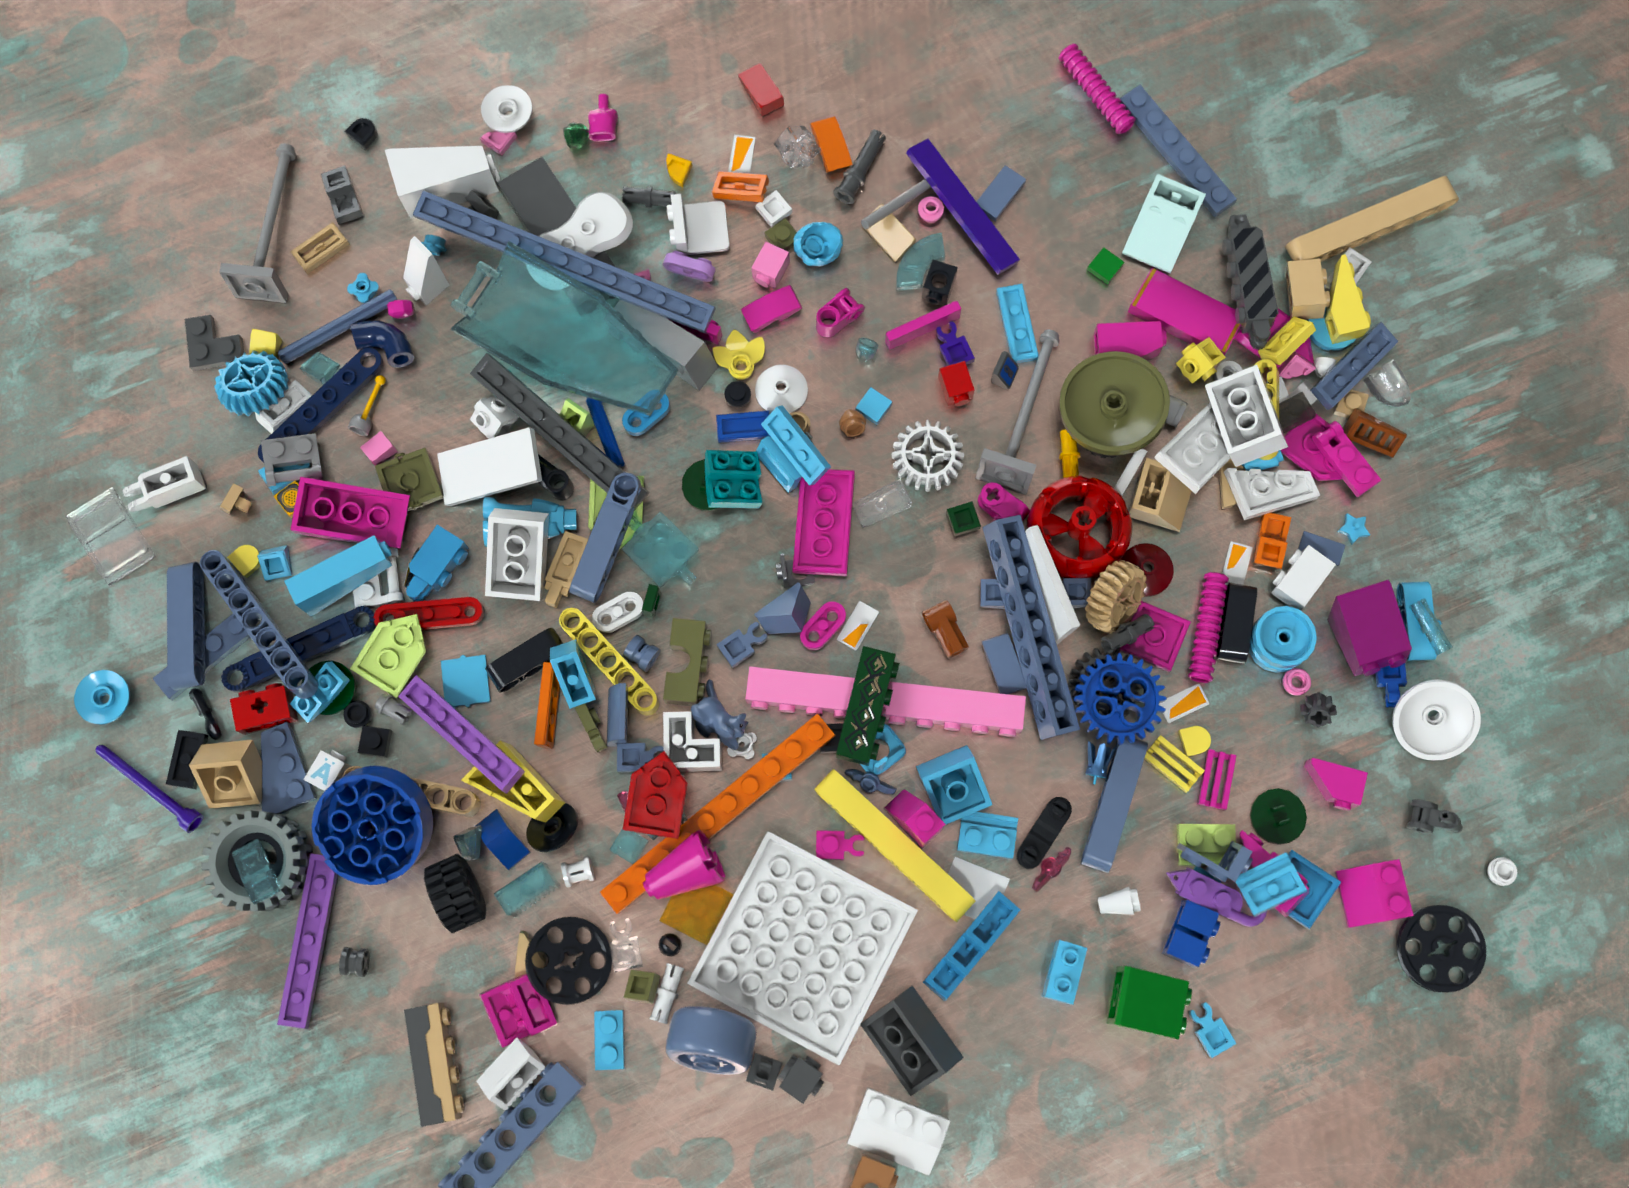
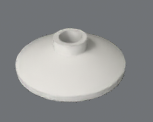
M503 85L494 88L484 97L481 105V114L486 125L494 131L511 133L521 129L528 123L532 115V103L528 94L521 88ZM508 111L512 112L509 115H504Z
M775 365L766 369L759 376L755 386V394L759 405L765 411H769L770 414L777 406L782 405L790 414L798 411L804 405L808 395V386L805 377L796 368L788 365ZM780 383L786 385V388L782 391L776 388Z

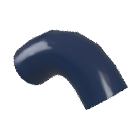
M363 321L350 324L357 350L368 347H380L385 351L388 364L396 368L408 366L413 362L414 355L407 337L393 324L382 321Z

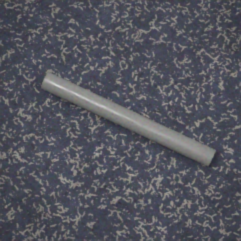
M924 179L862 219V226L865 229L870 228L931 188V186Z

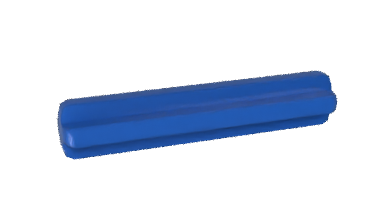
M598 395L590 396L586 399V403L604 451L619 467H623L625 463L601 399Z

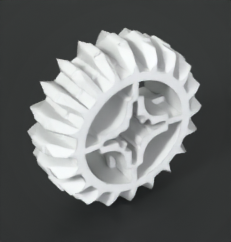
M929 419L926 420L924 427L917 421L915 422V430L907 426L905 428L906 434L899 433L898 439L900 442H894L893 448L897 451L892 452V459L897 460L893 463V468L901 469L898 472V477L903 478L907 476L905 480L907 486L913 481L916 482L915 490H919L921 485H925L926 492L930 491L931 485H934L936 490H940L941 481L944 485L949 486L951 483L949 477L953 479L958 477L956 470L962 469L963 463L960 460L964 459V453L960 452L963 444L956 442L958 439L957 433L949 435L951 430L949 426L943 430L940 429V421L936 423L935 427L930 426L931 421ZM924 438L922 446L907 450L913 442ZM933 439L941 442L948 451L935 446ZM927 446L931 456L929 466H927V459L924 455ZM908 461L919 464L923 468V473L912 468ZM943 461H949L944 469L932 474V468L936 464H943Z

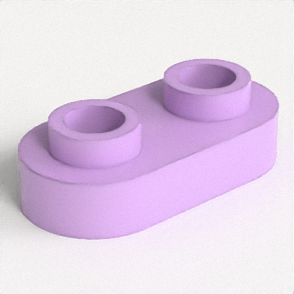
M680 251L667 253L663 262V267L670 272L705 282L712 281L716 271L711 261L705 258L693 259Z

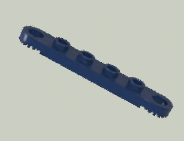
M373 348L360 350L265 440L316 433L365 387L372 377L381 371L384 362L380 353ZM365 357H375L376 362L372 367H363L362 362L363 359L365 360ZM260 444L258 448V457L264 463L262 447Z
M356 607L351 611L342 613L287 638V640L302 661L306 663L371 633L376 628L374 623L375 612L368 607ZM360 614H368L370 618L368 625L363 628L356 625L357 617ZM261 651L226 667L222 672L221 681L228 690L242 692L277 676V673ZM290 659L287 660L283 666H286L289 663ZM236 671H241L244 676L242 682L236 686L232 685L230 682L231 675Z

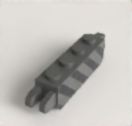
M1246 214L1231 215L1229 219V233L1227 238L1223 240L1222 249L1223 254L1228 257L1227 276L1232 278L1233 283L1231 286V297L1233 301L1236 300L1237 304L1235 319L1236 323L1241 325L1242 334L1248 333L1251 347L1260 350L1265 348L1266 341L1270 337L1271 331L1269 330L1273 327L1279 313L1263 231L1256 226L1251 227Z

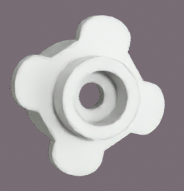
M753 732L744 733L743 737L736 738L738 744L741 742L745 743L744 747L739 746L737 750L730 749L729 747L727 749L731 757L738 755L744 756L745 759H751L754 756L753 745L757 741V737Z

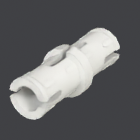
M669 963L666 964L667 967L660 988L657 987V999L649 1018L664 1024L668 1022L673 1000L678 997L676 991L684 968Z

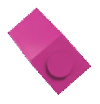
M1313 757L1305 761L1304 767L1324 799L1334 803L1333 807L1350 811L1351 808L1361 805L1368 772Z

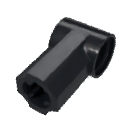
M538 454L542 481L537 483L549 491L555 499H568L574 491L572 481L565 471L556 468ZM558 481H565L561 488L554 489V485Z

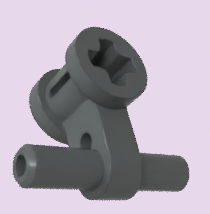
M1412 800L1413 813L1411 821L1407 823L1408 829L1432 834L1434 828L1455 833L1461 832L1463 826L1460 818L1455 813L1448 810H1438V805L1429 801Z

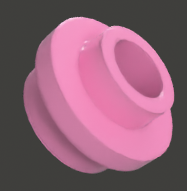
M926 197L918 205V214L926 222L938 221L944 213V205L936 197ZM927 206H934L936 209L929 211Z
M1293 668L1285 673L1282 683L1284 689L1289 694L1300 696L1310 689L1311 678L1305 670ZM1293 678L1300 680L1299 687H1295L1292 684Z

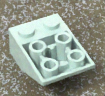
M1157 174L1122 254L1171 273L1206 194Z

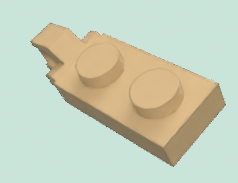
M567 531L564 532L545 578L546 584L544 588L549 590L545 598L546 605L557 608L562 595L568 597L571 582L588 542L587 538Z

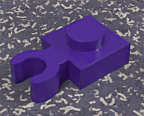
M953 321L949 322L951 332L948 334L943 333L940 326L937 327L936 335L938 339L945 342L940 345L939 349L947 366L963 361L968 365L975 361L965 336L956 337L957 327Z

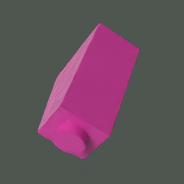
M1161 321L1101 323L1096 325L1094 331L1095 355L1103 352L1119 351L1137 355L1148 361L1159 356L1167 342L1166 331L1162 330Z
M905 789L884 807L885 811L921 850L945 826V823L925 802Z

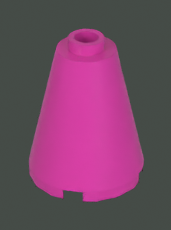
M701 830L692 833L645 874L646 881L643 882V886L650 897L654 896L659 900L725 881V872L716 851L712 852L708 846L711 842Z

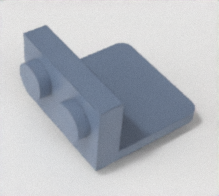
M1234 841L1229 845L1219 865L1181 843L1177 846L1179 850L1183 851L1180 857L1199 868L1202 863L1207 865L1205 871L1223 882H1226L1227 878L1236 882L1240 873H1245L1253 860L1250 857L1253 851Z

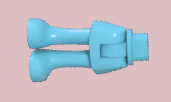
M484 497L483 539L485 547H487L488 516L494 508L549 513L548 538L558 536L560 532L563 534L565 530H577V509H565L564 505L560 506L550 501L534 498L532 505H513L499 503L493 497Z

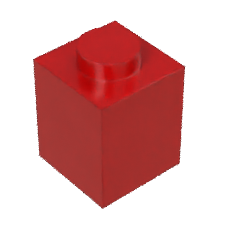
M963 361L939 368L938 378L947 406L953 404L955 406H962L969 403L970 399H973L975 389L966 362Z

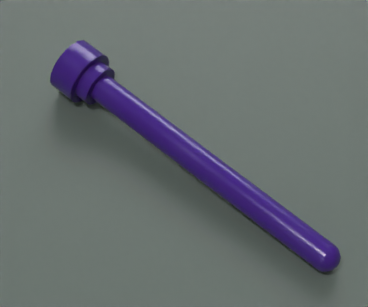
M101 744L96 747L95 751L101 758L174 814L179 822V827L187 833H191L198 828L203 821V815L196 809L182 807L105 745Z

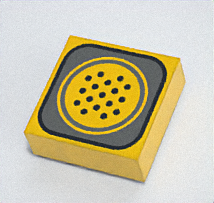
M296 480L274 495V498L290 518H293L299 486Z

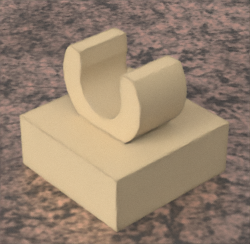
M233 483L220 505V509L231 514L235 507L247 513L252 502L240 497L243 493V488Z

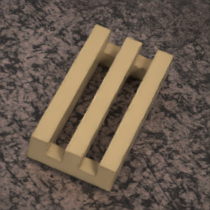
M332 222L290 252L308 274L350 244ZM332 233H335V235L330 237L325 242H321L322 240L330 236ZM314 247V249L310 251L308 254H306L302 258L300 257L302 254H304L309 249Z

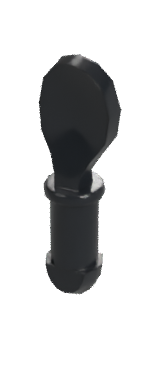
M197 688L191 689L189 692L190 699L194 702L199 716H204L207 734L214 740L221 738V731L211 713L212 708H209L202 695V691Z

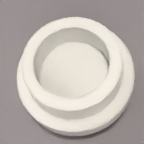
M1499 857L1489 863L1487 873L1494 884L1507 886L1515 881L1517 868L1510 859Z

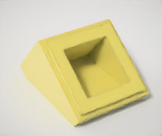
M252 329L249 355L254 350L259 354L265 351L267 354H273L277 358L282 339L276 333Z

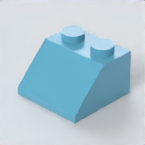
M967 745L916 766L933 810L945 825L993 805L976 760Z

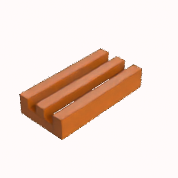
M718 171L712 194L714 199L763 202V194H766V186L769 184V179L767 175Z

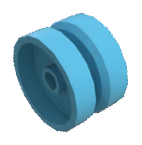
M1289 606L1275 607L1264 613L1254 623L1249 654L1254 662L1264 670L1274 673L1287 672L1307 660L1314 651L1317 641L1315 626L1309 616L1299 609Z

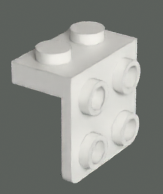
M681 194L671 195L672 205H667L668 220L674 223V229H669L671 245H676L677 251L686 255L727 251L729 249L724 202L714 201L683 205Z

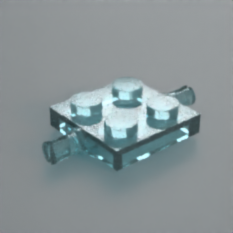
M661 511L651 521L644 524L632 516L629 527L635 533L632 539L622 548V551L660 588L677 575L688 585H691L692 580L695 581L697 577L686 566L688 561L699 551V548Z

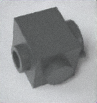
M792 1055L777 1077L782 1082L779 1087L803 1104L809 1094L815 1097L824 1084V1081L820 1079L823 1075L819 1070L821 1064L808 1055L805 1059Z

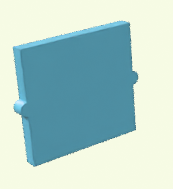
M462 655L457 659L441 661L444 699L453 707L466 706L470 708L474 704L491 702L489 677L485 670L487 667L486 655L472 657Z

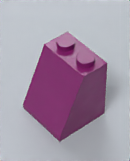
M1389 580L1336 596L1327 621L1354 677L1362 674L1370 676L1377 673L1380 668L1387 666L1395 668L1407 661L1412 647Z

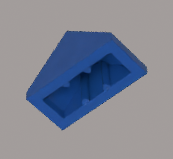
M498 809L474 826L476 830L481 829L480 837L484 844L508 870L531 853Z

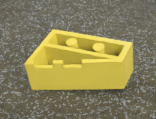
M501 740L496 746L525 771L508 793L501 791L475 766L461 779V781L504 802L531 818L545 823L565 804L563 799L511 744Z

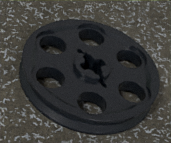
M1435 905L1415 911L1413 913L1414 916L1408 917L1402 924L1396 944L1400 965L1407 976L1422 988L1434 992H1455L1471 985L1481 974L1486 961V943L1477 923L1465 912L1451 906ZM1425 914L1431 916L1434 920V926L1430 931L1424 930L1420 925V919ZM1454 916L1458 917L1463 924L1462 930L1458 933L1452 932L1448 924L1449 920ZM1410 938L1417 940L1420 946L1419 952L1415 955L1409 954L1405 947L1407 940ZM1455 941V943L1447 946L1444 950L1445 956L1442 953L1428 956V954L1435 952V949L1439 947L1437 942L1440 944H1450ZM1468 942L1473 943L1477 948V954L1473 959H1468L1463 954V947ZM1425 964L1430 965L1434 970V976L1430 981H1425L1420 976V969ZM1454 966L1460 968L1463 973V978L1459 983H1454L1449 978V970Z
M562 917L545 924L531 939L525 956L526 973L533 988L545 999L564 1005L583 1002L598 993L605 985L612 967L611 948L603 932L593 923L578 917ZM557 927L562 931L563 939L560 943L550 942L547 936L550 928ZM586 928L590 931L591 940L589 943L582 944L577 941L576 932L578 929ZM536 952H543L547 955L548 964L546 967L537 968L534 966L532 958ZM583 952V954L577 957L576 960L573 962V968H571L569 965H563L557 969H554L555 966L561 964L562 961L565 959L564 953H567L568 956H575L578 953ZM593 953H600L604 957L605 963L601 969H594L590 965L589 959ZM551 977L558 978L562 984L561 990L557 994L550 993L546 988V982ZM578 978H585L589 981L590 989L586 994H580L575 990V982Z

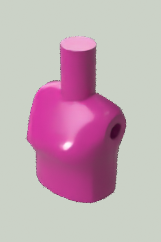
M600 94L598 109L591 110L588 113L589 139L592 141H611L616 138L618 114L615 109L608 108L609 96L607 94Z

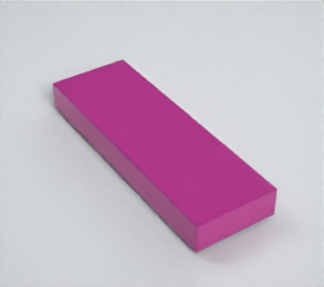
M958 301L949 303L886 332L885 343L888 349H894L936 330L939 326L942 327L951 321L960 319L961 307Z

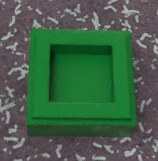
M1103 247L1089 264L1087 270L1108 285L1125 262Z

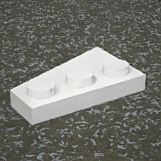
M1227 468L1224 471L1244 520L1316 500L1320 496L1310 471L1278 470L1277 472L1261 471V469L1242 471L1237 470V468Z

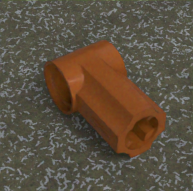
M947 600L922 611L926 625L931 633L936 635L947 659L969 648L956 623L957 618L954 610Z

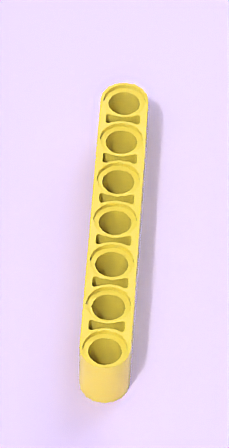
M832 769L814 788V791L955 922H958L976 902L965 889L836 770Z

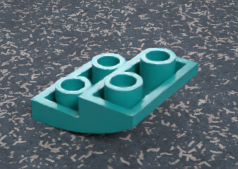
M706 450L705 483L708 508H760L762 498L758 480L762 474L756 451Z

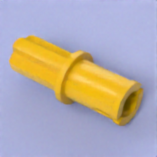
M1065 429L1059 432L1061 441L1059 459L1062 460L1063 478L1079 476L1078 459L1080 458L1077 442Z

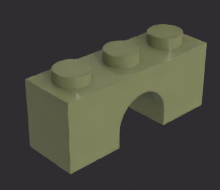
M673 618L670 647L672 650L687 653L690 656V662L688 667L682 672H666L663 700L666 704L692 706L698 704L699 699L702 700L705 696V683H701L702 672L707 673L708 656H704L705 646H710L712 633L710 629H707L706 621Z

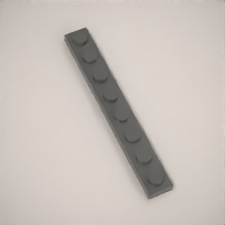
M486 353L470 374L606 493H608L613 479L621 473H626L490 354ZM642 486L634 511L649 494Z

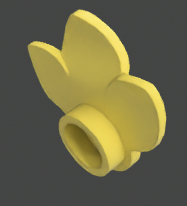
M735 329L728 336L725 347H713L715 362L719 366L727 368L732 377L741 380L752 375L754 365L762 360L765 353V344L762 337L755 338L748 343V340ZM739 364H744L746 366V368L742 371L738 370L736 367Z

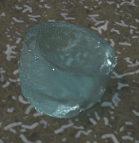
M859 338L856 345L857 356L859 358L865 356L864 360L872 359L877 352L878 344L868 338Z

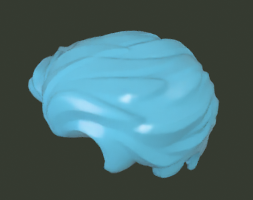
M813 222L802 227L794 236V252L808 266H824L839 257L843 247V236L840 230L831 223Z

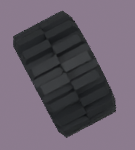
M457 853L424 869V882L429 899L439 920L449 932L455 933L486 919V905L481 889L469 864L461 855Z

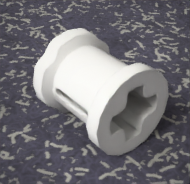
M589 856L584 857L582 861L571 864L561 863L562 874L567 888L572 887V883L587 879L595 881L594 869Z

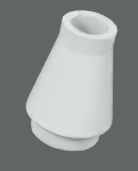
M1126 887L1111 894L1098 897L1101 914L1134 915V912L1141 911L1137 888L1130 889Z

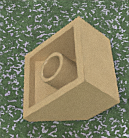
M253 740L201 745L189 767L209 809L261 803L262 760Z

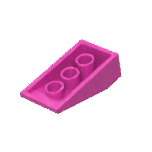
M300 477L290 530L295 534L360 543L375 536L380 542L385 541L388 547L401 549L410 495Z

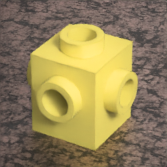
M1208 337L1197 345L1193 342L1181 352L1183 357L1176 364L1181 369L1182 374L1193 384L1200 378L1206 381L1217 372L1214 367L1226 357L1211 338Z

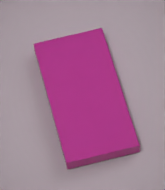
M829 469L816 484L810 486L803 477L801 478L792 570L794 574L847 576L855 471Z

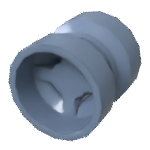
M636 635L627 645L622 657L629 662H636L641 670L647 672L657 660L661 650L655 645L646 644L644 638Z

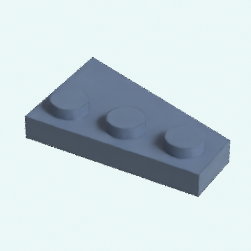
M285 722L261 732L262 811L282 814L316 800L317 797L312 784L303 780L308 772L290 723Z

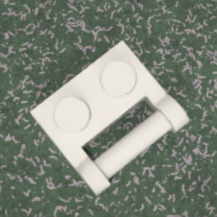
M390 548L392 555L389 556L392 566L386 569L389 594L383 595L380 573L353 590L355 608L361 606L375 608L385 604L404 602L403 593L400 592L396 563L398 558L397 548Z

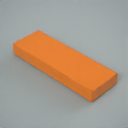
M543 662L534 745L545 749H552L554 746L560 684L550 662Z

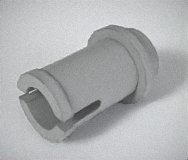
M382 694L375 705L378 713H385L404 725L409 719L407 716H411L413 710L393 700L392 695Z

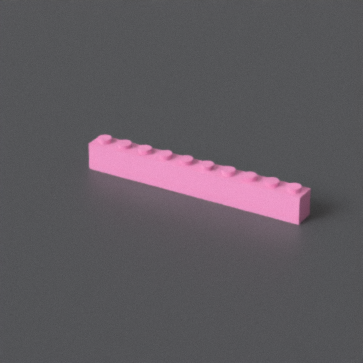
M749 666L745 699L747 704H751L753 709L767 710L768 706L779 707L778 711L795 713V709L806 710L808 715L815 716L818 713L819 716H822L823 712L834 713L833 717L845 719L855 678ZM889 682L888 689H892L893 693L890 705H884L882 716H886V719H889L888 723L905 725V721L916 722V726L932 728L933 724L944 725V729L951 731H960V727L972 728L971 732L988 734V730L999 731V735L1006 737H1015L1016 733H1021L1023 730L1026 696Z

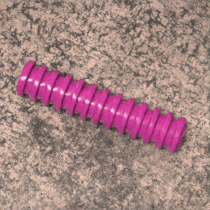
M1071 44L1064 48L1059 55V61L1063 62V66L1068 68L1070 74H1073L1074 80H1078V85L1082 86V90L1087 92L1089 98H1092L1093 104H1097V109L1101 110V114L1106 116L1108 122H1111V127L1116 128L1115 132L1122 134L1128 131L1134 125L1135 117L1130 116L1131 112L1129 110H1125L1126 106L1121 104L1120 98H1116L1115 92H1111L1112 88L1106 86L1107 82L1102 80L1101 74H1097L1096 68H1092L1093 64L1087 62L1088 58L1083 56L1081 50H1078L1077 44Z
M1209 572L1204 575L1206 582H1203L1202 585L1205 590L1201 591L1203 598L1200 599V604L1202 606L1198 610L1201 614L1197 616L1199 623L1196 624L1198 631L1195 632L1197 639L1193 641L1195 648L1192 649L1194 656L1191 657L1193 664L1189 666V669L1192 671L1188 674V678L1200 683L1213 681L1211 674L1214 673L1215 669L1212 665L1216 664V660L1213 658L1217 656L1215 649L1218 648L1219 644L1216 640L1220 638L1217 633L1221 631L1219 624L1222 623V618L1220 616L1224 613L1221 608L1225 606L1223 601L1226 598L1224 591L1227 590L1225 583L1229 581L1226 575L1217 572Z

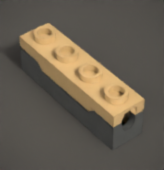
M435 1003L405 1009L404 1014L421 1127L461 1119V1112H464V1101L462 1095H458L456 1083L460 1082L458 1066L453 1065L452 1054H455V1042L452 1036L449 1037L448 1025L451 1024L449 1008H445L444 1003Z

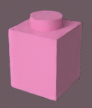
M765 242L751 268L755 282L763 287L771 286L776 289L790 263L789 252Z

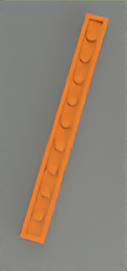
M817 713L685 821L680 827L679 839L669 837L663 839L600 891L602 896L616 914L621 913L646 892L643 886V882L646 881L645 874L692 833L701 830L710 840L833 739L835 734Z

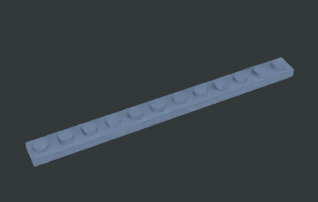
M426 191L422 192L413 212L415 218L703 333H706L716 310L715 306Z

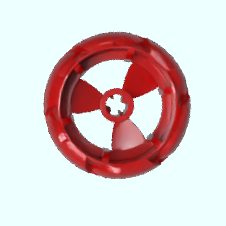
M1083 476L1065 477L1044 488L1031 507L1026 525V530L1031 526H1039L1061 578L1091 579L1100 577V573L1105 572L1108 565H1112L1113 562H1119L1129 547L1133 528L1131 513L1128 512L1126 503L1118 491L1100 479ZM1076 497V501H1081L1082 498H1085L1083 506L1077 507L1073 511L1069 522L1054 514H1050L1059 502L1067 498ZM1105 512H1107V521H1111L1112 524L1111 539L1106 548L1090 536L1096 520L1104 515ZM1079 521H1082V522H1084L1085 524H1084V526H1082V525L1078 524V522H1079ZM1067 532L1071 538L1079 540L1080 556L1074 559L1063 555L1052 545V538L1050 536Z

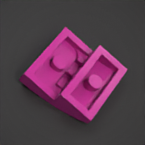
M527 974L511 979L479 994L502 1048L510 1045L516 1038L522 1039L528 1035L533 1036L557 1024L548 1000L533 988Z

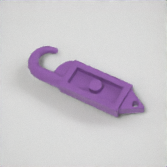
M1187 867L1186 870L1166 873L1176 889V894L1220 913V915L1243 926H1257L1263 922L1267 915V911L1255 917L1241 912L1243 899L1238 891Z

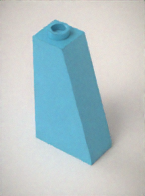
M372 536L284 582L295 605L309 616H313L391 567L392 563L389 556L392 555V552L385 541L380 542L375 536Z

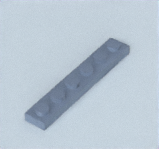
M1138 85L1120 98L1121 104L1126 106L1125 110H1129L1131 112L1130 116L1135 117V124L1188 187L1206 194L1202 203L1214 217L1235 204L1237 198L1141 85Z

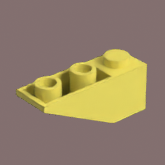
M1346 254L1342 255L1335 265L1330 288V307H1327L1324 319L1332 344L1363 337L1371 325L1370 315L1364 310L1362 304V291L1360 287L1356 286L1354 280V267L1352 263L1348 262Z

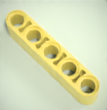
M576 608L565 609L559 617V623L565 633L572 640H577L579 648L613 685L621 683L625 676H633L635 679L634 683L628 687L629 703L642 715L648 716L656 713L660 703L653 689L581 611ZM570 618H580L577 627H567V622ZM591 636L597 637L598 642L593 648L585 647L587 638ZM615 656L616 663L610 668L603 666V660L606 657ZM645 695L652 696L653 702L649 707L643 708L639 706L641 697Z

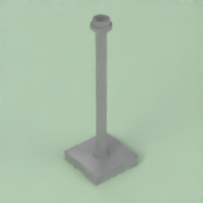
M280 144L276 149L279 161L253 266L221 263L219 273L235 298L280 303L287 302L288 292L275 269L264 267L289 162L293 161L296 157L295 148L289 144Z
M1050 329L1045 330L1040 336L1039 340L1042 343V347L1006 455L984 448L975 479L987 483H998L1003 488L1025 495L1029 489L1036 464L1017 459L1016 456L1052 348L1058 346L1060 342L1059 334Z

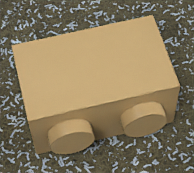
M1320 259L1288 261L1285 279L1291 319L1293 317L1304 320L1324 318L1325 308L1330 307V293L1324 290V285L1327 284L1326 269L1321 268Z

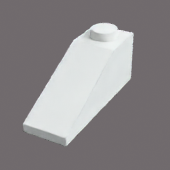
M414 236L410 240L403 276L408 285L405 290L415 301L420 299L425 305H428L449 286V283L433 254Z

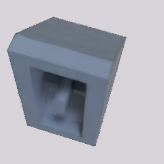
M798 582L754 615L767 634L802 632L811 602Z

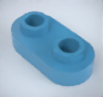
M651 391L629 408L622 418L626 432L633 436L643 435L664 418L670 410V402L667 395L661 391ZM656 403L662 405L658 410L652 408ZM635 420L641 421V425L638 427H634L632 423Z

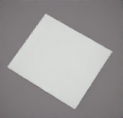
M954 857L948 873L975 899L976 902L964 914L973 919L977 918L998 891L1004 895L1010 880L1007 877Z

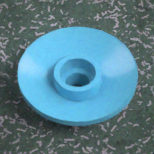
M98 670L88 674L78 684L74 695L75 708L78 714L84 720L98 725L108 724L117 720L126 711L130 701V689L126 680L121 675L110 670ZM109 694V701L103 703V697Z

